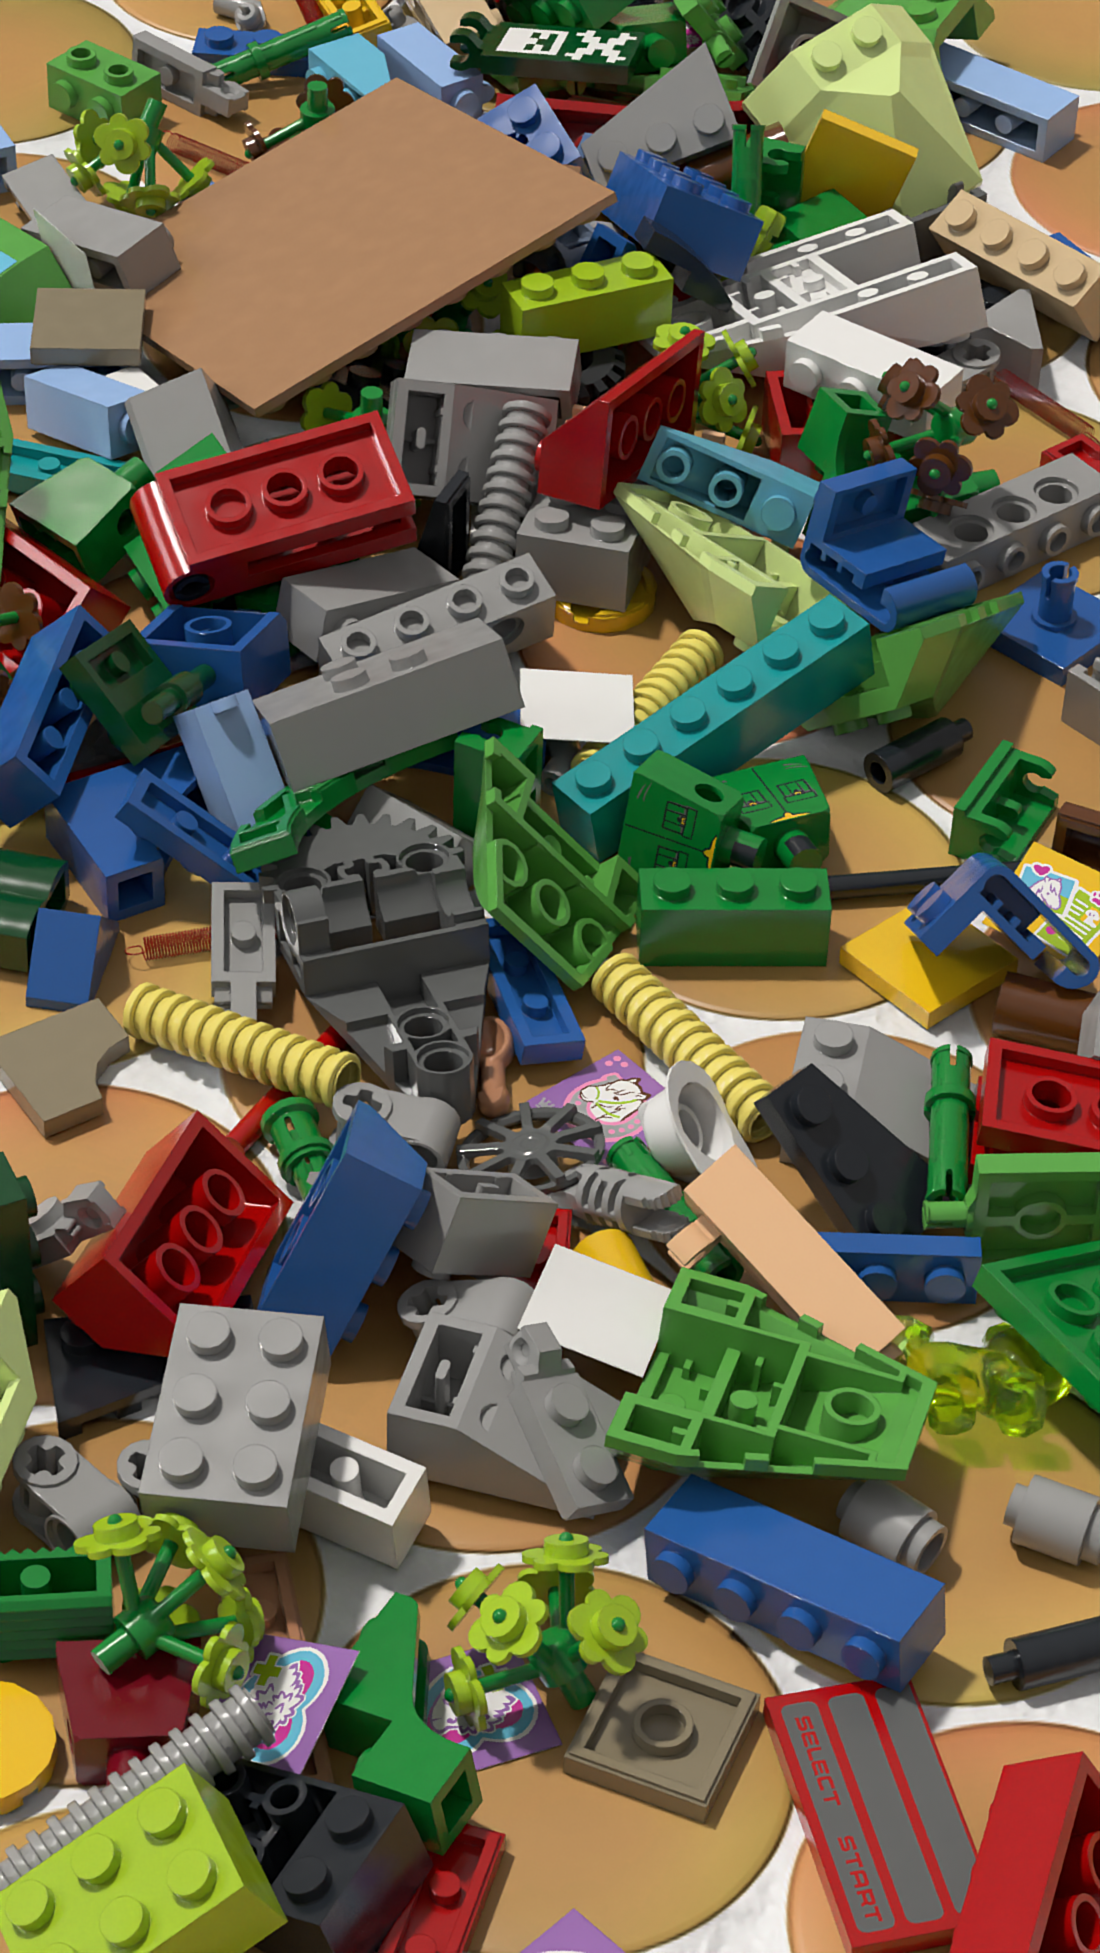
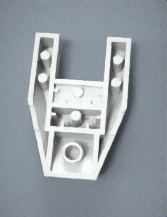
M894 209L751 256L740 282L732 279L721 282L720 277L715 274V277L733 303L728 313L694 297L678 302V298L673 295L671 324L678 322L691 323L715 338V347L709 351L708 359L702 361L701 368L712 369L734 356L721 333L726 329L734 344L744 338L749 348L754 347L757 354L754 358L759 367L750 373L753 376L765 377L766 371L784 370L787 339L822 310L913 348L939 343H959L968 339L971 332L988 327L978 267L957 252L921 263L914 223ZM656 337L637 341L654 357L661 353L653 348V340ZM740 366L731 371L732 373L744 374Z

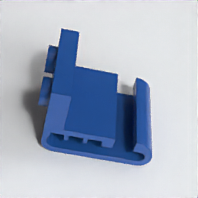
M903 458L820 481L819 488L814 496V506L800 555L802 568L809 577L883 632H890L970 606L975 602L978 592L975 575L966 563L934 573L926 570L942 565L947 549L904 519L917 468Z
M976 853L970 856L940 887L935 882L930 883L914 897L907 907L912 915L904 924L936 956L982 912L1015 946L1034 960L1046 948V945L1029 931L1027 927L1040 916L1069 946V954L1065 959L1058 960L1046 951L1034 963L1036 967L1056 984L1068 989H1078L1089 985L1096 979L1099 973L1100 963L1095 953L1011 869L990 854Z

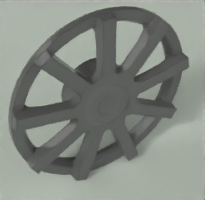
M529 1102L519 1103V1111L504 1114L490 1121L483 1117L475 1122L476 1129L469 1134L461 1145H457L456 1155L459 1170L495 1172L507 1166L509 1173H515L525 1180L548 1176L551 1180L550 1183L534 1186L548 1195L579 1182L576 1171L565 1176L559 1169V1157L576 1159L584 1162V1164L598 1165L603 1157L606 1145L600 1121H594L587 1115L578 1112L575 1104L567 1103L562 1108H531ZM533 1121H547L541 1128L536 1129L533 1127ZM520 1123L522 1126L520 1132L507 1129V1127ZM565 1123H569V1124H572V1125L577 1126V1127H573V1128H570V1129H566V1130H562V1131L556 1132V1131L559 1130ZM489 1136H492L498 1140L503 1141L481 1143ZM591 1138L594 1148L564 1143ZM497 1155L470 1169L471 1158Z

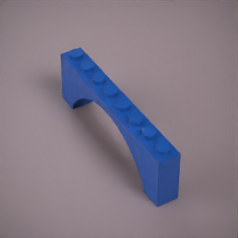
M520 709L502 715L500 718L520 724ZM481 724L457 732L458 737L462 732L480 735L484 739H490L493 736L496 739L500 738L496 734H488L481 730ZM543 739L542 770L545 767L546 739ZM184 745L148 756L136 766L129 762L65 783L60 797L44 806L46 838L62 860L68 861L69 870L103 917L120 921L165 905L164 876L173 857L151 842L136 836L128 826L116 819L115 815L131 783L144 768L208 812ZM454 749L408 768L423 769L454 776Z

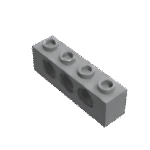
M1070 453L962 501L968 503L967 509L953 506L950 516L939 513L936 517L929 516L913 523L915 527L947 549L943 564L926 570L934 573L966 563L975 575L979 591L1094 537L1100 536V473L1073 453Z
M526 553L319 637V675H322L320 668L323 665L336 659L354 656L356 662L477 617L503 638L508 655L553 637L556 594L530 553Z

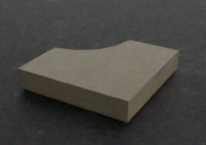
M96 998L0 1036V1081L44 1138H47L103 1115V1098L97 1087L98 1080L112 1062L130 1052L129 1035L100 999Z

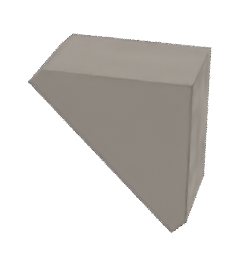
M1018 289L986 310L988 327L971 332V339H985L998 346L1001 358L999 365L994 370L999 372L1007 369L1038 390L1043 345L1030 289Z

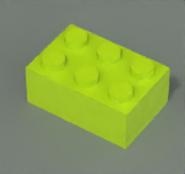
M185 1762L0 1891V1930L10 1953H244L288 1922L228 1798Z

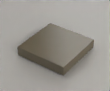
M37 288L30 343L31 364L141 366L146 313V289Z
M644 1653L636 1654L635 1666L628 1673L622 1676H615L607 1672L564 1755L563 1773L705 1824L759 1712L761 1694Z

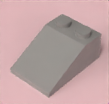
M806 1016L792 1074L813 1063L928 1164L930 1122L924 1116V1101L926 1093L931 1089L932 1068L930 1059L870 1026ZM971 1082L970 1090L974 1093L976 1084ZM781 1146L779 1162L793 1164Z

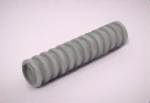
M515 400L509 401L503 406L502 416L504 418L499 422L498 432L500 434L495 438L494 448L496 450L491 454L490 464L492 466L488 468L486 474L488 482L483 485L482 496L484 498L479 501L478 505L480 515L476 516L474 521L476 531L472 532L469 543L472 547L467 549L465 557L468 563L463 565L461 573L464 579L512 560L515 557L516 533L528 513L527 508L531 506L533 496L530 492L535 490L537 480L534 476L539 474V471H536L534 467L536 449L540 441L548 436L547 428L550 427L552 421L550 412L535 402Z
M237 1684L233 1685L228 1689L231 1696L223 1703L218 1699H214L208 1704L211 1712L201 1718L200 1715L194 1713L188 1718L190 1727L183 1732L176 1727L169 1731L168 1735L171 1740L162 1747L157 1742L151 1744L148 1747L151 1755L143 1761H140L136 1756L128 1761L129 1771L122 1776L116 1771L112 1772L107 1776L110 1784L101 1791L97 1786L91 1787L87 1790L90 1799L81 1805L73 1800L67 1805L70 1813L59 1820L55 1815H52L46 1820L49 1826L47 1830L40 1835L35 1830L27 1833L26 1839L28 1843L19 1850L14 1844L6 1848L5 1853L8 1858L0 1863V1891L184 1762L214 1787L216 1783L213 1777L222 1771L227 1776H230L236 1771L233 1764L242 1756L246 1761L256 1757L253 1748L262 1742L267 1747L276 1742L273 1735L276 1733L274 1727L245 1687L241 1689Z

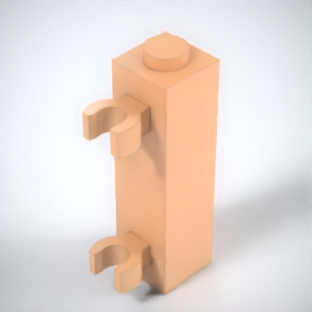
M736 1144L683 1190L685 1205L698 1219L686 1226L666 1244V1247L669 1249L667 1254L680 1268H694L720 1242L789 1318L799 1322V1318L806 1314L824 1323L823 1336L854 1352L856 1347L862 1343L897 1362L902 1358L904 1352L898 1345L904 1341L906 1327Z

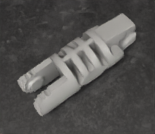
M596 1164L574 1166L565 1171L564 1174L568 1176L576 1171L579 1182L550 1194L551 1198L559 1203L557 1208L572 1209L573 1215L582 1218L589 1224L609 1229H619L627 1234L658 1242L668 1243L681 1230L691 1224L688 1216L685 1217L684 1214L679 1215L677 1212L665 1210L666 1207H671V1205L677 1204V1201L682 1200L683 1194L680 1184L610 1166Z

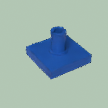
M1051 561L1042 567L1041 572L1009 593L1013 594L1021 591L1025 603L990 647L1062 687L1066 684L1069 669L1077 664L1088 668L1093 665L1096 657L1100 658V599L1076 586L1079 571L1075 566L1069 569V576L1067 578L1069 563L1065 561Z

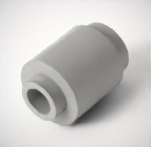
M1036 1474L1028 1487L1019 1483L1016 1484L1010 1496L1003 1520L1004 1525L1014 1528L1012 1543L1079 1566L1082 1560L1097 1566L1099 1565V1496Z
M861 1480L855 1481L845 1491L836 1509V1516L841 1519L839 1535L842 1538L922 1574L935 1562L947 1540L948 1528L937 1521V1512L889 1481L867 1480L865 1483Z

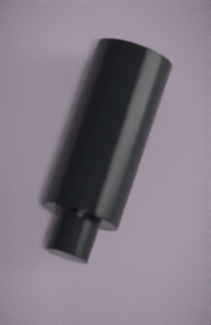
M940 717L867 754L863 762L865 775L877 791L888 793L960 756L963 752L964 743L973 738V728L965 718H959L952 722L946 717Z
M1100 1616L1005 1639L1004 1652L983 1657V1671L988 1684L994 1686L1011 1681L1018 1691H1025L1100 1672Z

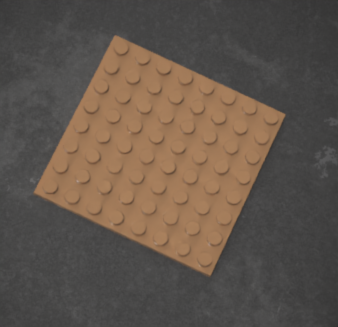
M396 77L152 219L162 222L172 234L174 239L173 249L181 268L146 294L143 341L189 372L202 368L215 382L221 394L256 418H259L263 415L277 412L285 406L289 399L307 388L325 383L332 377L334 372L352 361L370 356L377 350L380 344L400 332L410 331L418 327L425 317L445 305L461 301L466 297L468 291L488 279L506 274L513 264L531 253L549 248L555 243L556 238L576 226L594 221L601 211L618 202L614 191Z

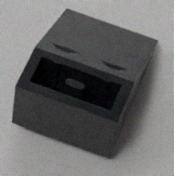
M243 1758L233 1763L236 1771L230 1776H227L222 1771L213 1777L216 1783L214 1788L228 1798L288 1920L287 1923L255 1944L254 1947L264 1953H375L434 1866L405 1804L254 1761H246Z

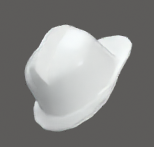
M680 1060L669 1069L665 1081V1089L642 1103L638 1108V1117L653 1158L668 1174L684 1182H693L735 1144L757 1167L748 1146L728 1114L716 1084L703 1068L692 1061Z

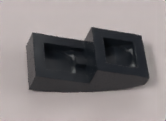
M644 216L634 234L643 249L676 265L671 275L681 292L728 313L733 303L702 258L676 234Z

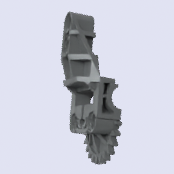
M357 814L352 825H346L338 817L331 818V828L327 830L313 824L307 830V837L303 836L301 838L298 854L261 866L262 872L258 873L259 890H262L263 903H275L278 947L304 996L392 1091L444 1101L455 1109L460 1117L461 1125L466 1123L473 1117L476 1108L490 947L489 924L485 919L484 908L482 906H474L468 890L466 872L463 865L465 864L463 847H454V837L451 835L437 837V827L434 825L416 830L415 819L408 818L396 826L391 825L389 814H383L375 824H369L364 814ZM370 916H376V928L384 941L373 943Z

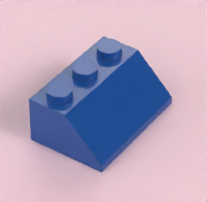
M360 1100L356 1103L268 1267L257 1310L324 1316L330 1357L340 1339L351 1343L356 1337L369 1308V1305L361 1302L371 1282L380 1287L384 1285L400 1252V1249L392 1246L402 1226L414 1230L431 1196V1192L423 1189L427 1162L372 1106Z

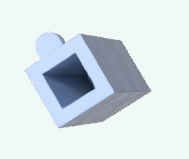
M417 22L377 35V48L385 54L390 81L397 77L475 119L482 116V104L489 102L495 94L494 87L487 81H483V74L476 68H469L464 71L452 69L450 67V60L453 55H458V53L423 25Z
M57 365L24 376L27 426L29 429L110 460L140 450L124 403L128 398L140 394L144 390L75 365Z
M246 689L173 716L208 812L235 832L244 824L250 823L252 827L256 823L253 816L255 810L274 794L285 788L249 690Z

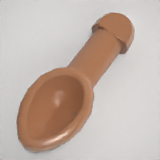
M496 1016L484 1017L479 1067L480 1092L477 1093L479 1110L485 1117L492 1119L506 1114L509 1110L511 1096L510 1092L506 1089V1067L515 1056L513 1036L510 1028L503 1020Z

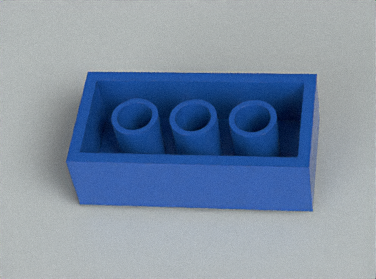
M641 148L638 149L636 157L620 151L606 188L615 192L618 202L601 212L636 241L638 240L634 234L644 216L650 218L688 244L702 258L712 272L740 282L764 223L749 212L752 203L739 198V194L726 189L727 186L713 180L714 177L694 168L685 166L684 171L681 172L679 167L668 163L666 158Z

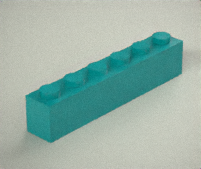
M829 594L553 781L552 787L560 827L599 863L603 862L619 851L633 773L657 749L676 757L711 777L735 771L875 674L870 624Z

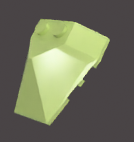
M871 3L791 51L743 101L741 106L755 125L768 126L779 121L789 143L807 147L823 110L827 109L918 148L917 158L892 209L903 216L908 215L912 218L929 209L946 205L948 190L956 182L963 181L964 191L970 193V190L981 186L983 182L932 43L905 9L899 5Z
M617 483L613 492L692 619L716 624L735 636L733 644L740 650L745 652L829 594L834 596L804 572L801 561L788 553L789 547L774 540L769 542L763 537L755 536L743 529L741 525L655 486ZM846 605L849 609H851L853 612L859 615L856 611H854L852 608Z

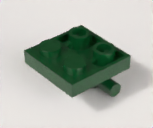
M130 619L77 653L59 667L60 671L69 681L74 695L90 708L106 729L111 743L117 750L126 755L133 766H136L179 734L173 716L197 708L196 704L201 701L203 692L216 681L214 669L207 664H200L190 672L181 671L172 675Z

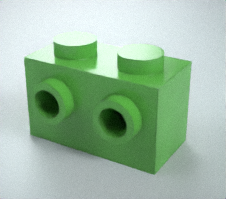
M88 40L69 48L65 53L46 63L49 107L79 121L82 112L87 109L95 110L99 118H106L108 121L116 113L124 114L128 121L133 118L140 119L148 97L162 102L160 72Z

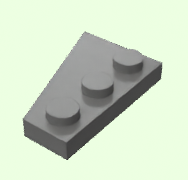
M706 43L698 47L580 144L593 181L604 187L607 186L620 151L636 157L638 149L641 148L666 158L670 164L679 166L733 143L732 124H737V121Z

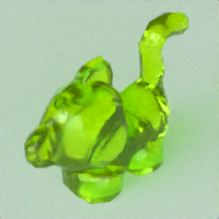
M895 1315L906 1327L904 1341L907 1343L903 1349L907 1361L906 1366L938 1382L936 1394L928 1414L929 1426L937 1434L958 1435L971 1430L975 1424L976 1412H979L995 1421L1003 1434L1011 1437L1026 1438L1043 1428L1047 1407L1067 1396L1072 1388V1385L1055 1368L1049 1366L1040 1358L1038 1351L1009 1323L1002 1322L989 1327L982 1339L984 1345L982 1347H975L952 1342H933L935 1336L932 1327L912 1316Z

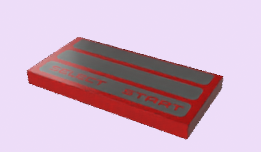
M862 1680L764 1698L763 1717L845 1952L909 1953L951 1945L953 1932L958 1924L970 1883L971 1870L976 1862L978 1853L912 1681L908 1682L901 1693L873 1680Z

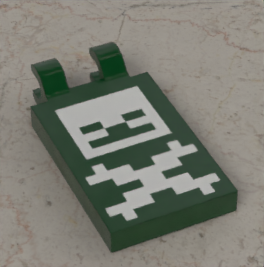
M471 11L462 16L460 26L475 28L479 33V37L468 28H457L450 35V42L461 43L460 51L468 54L453 55L450 60V67L454 70L464 71L469 68H480L481 74L628 85L645 53L646 33L500 22L498 26H494L483 14Z

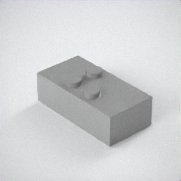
M478 617L356 662L354 656L336 659L320 668L322 675L252 700L279 773L293 793L525 707L503 638Z

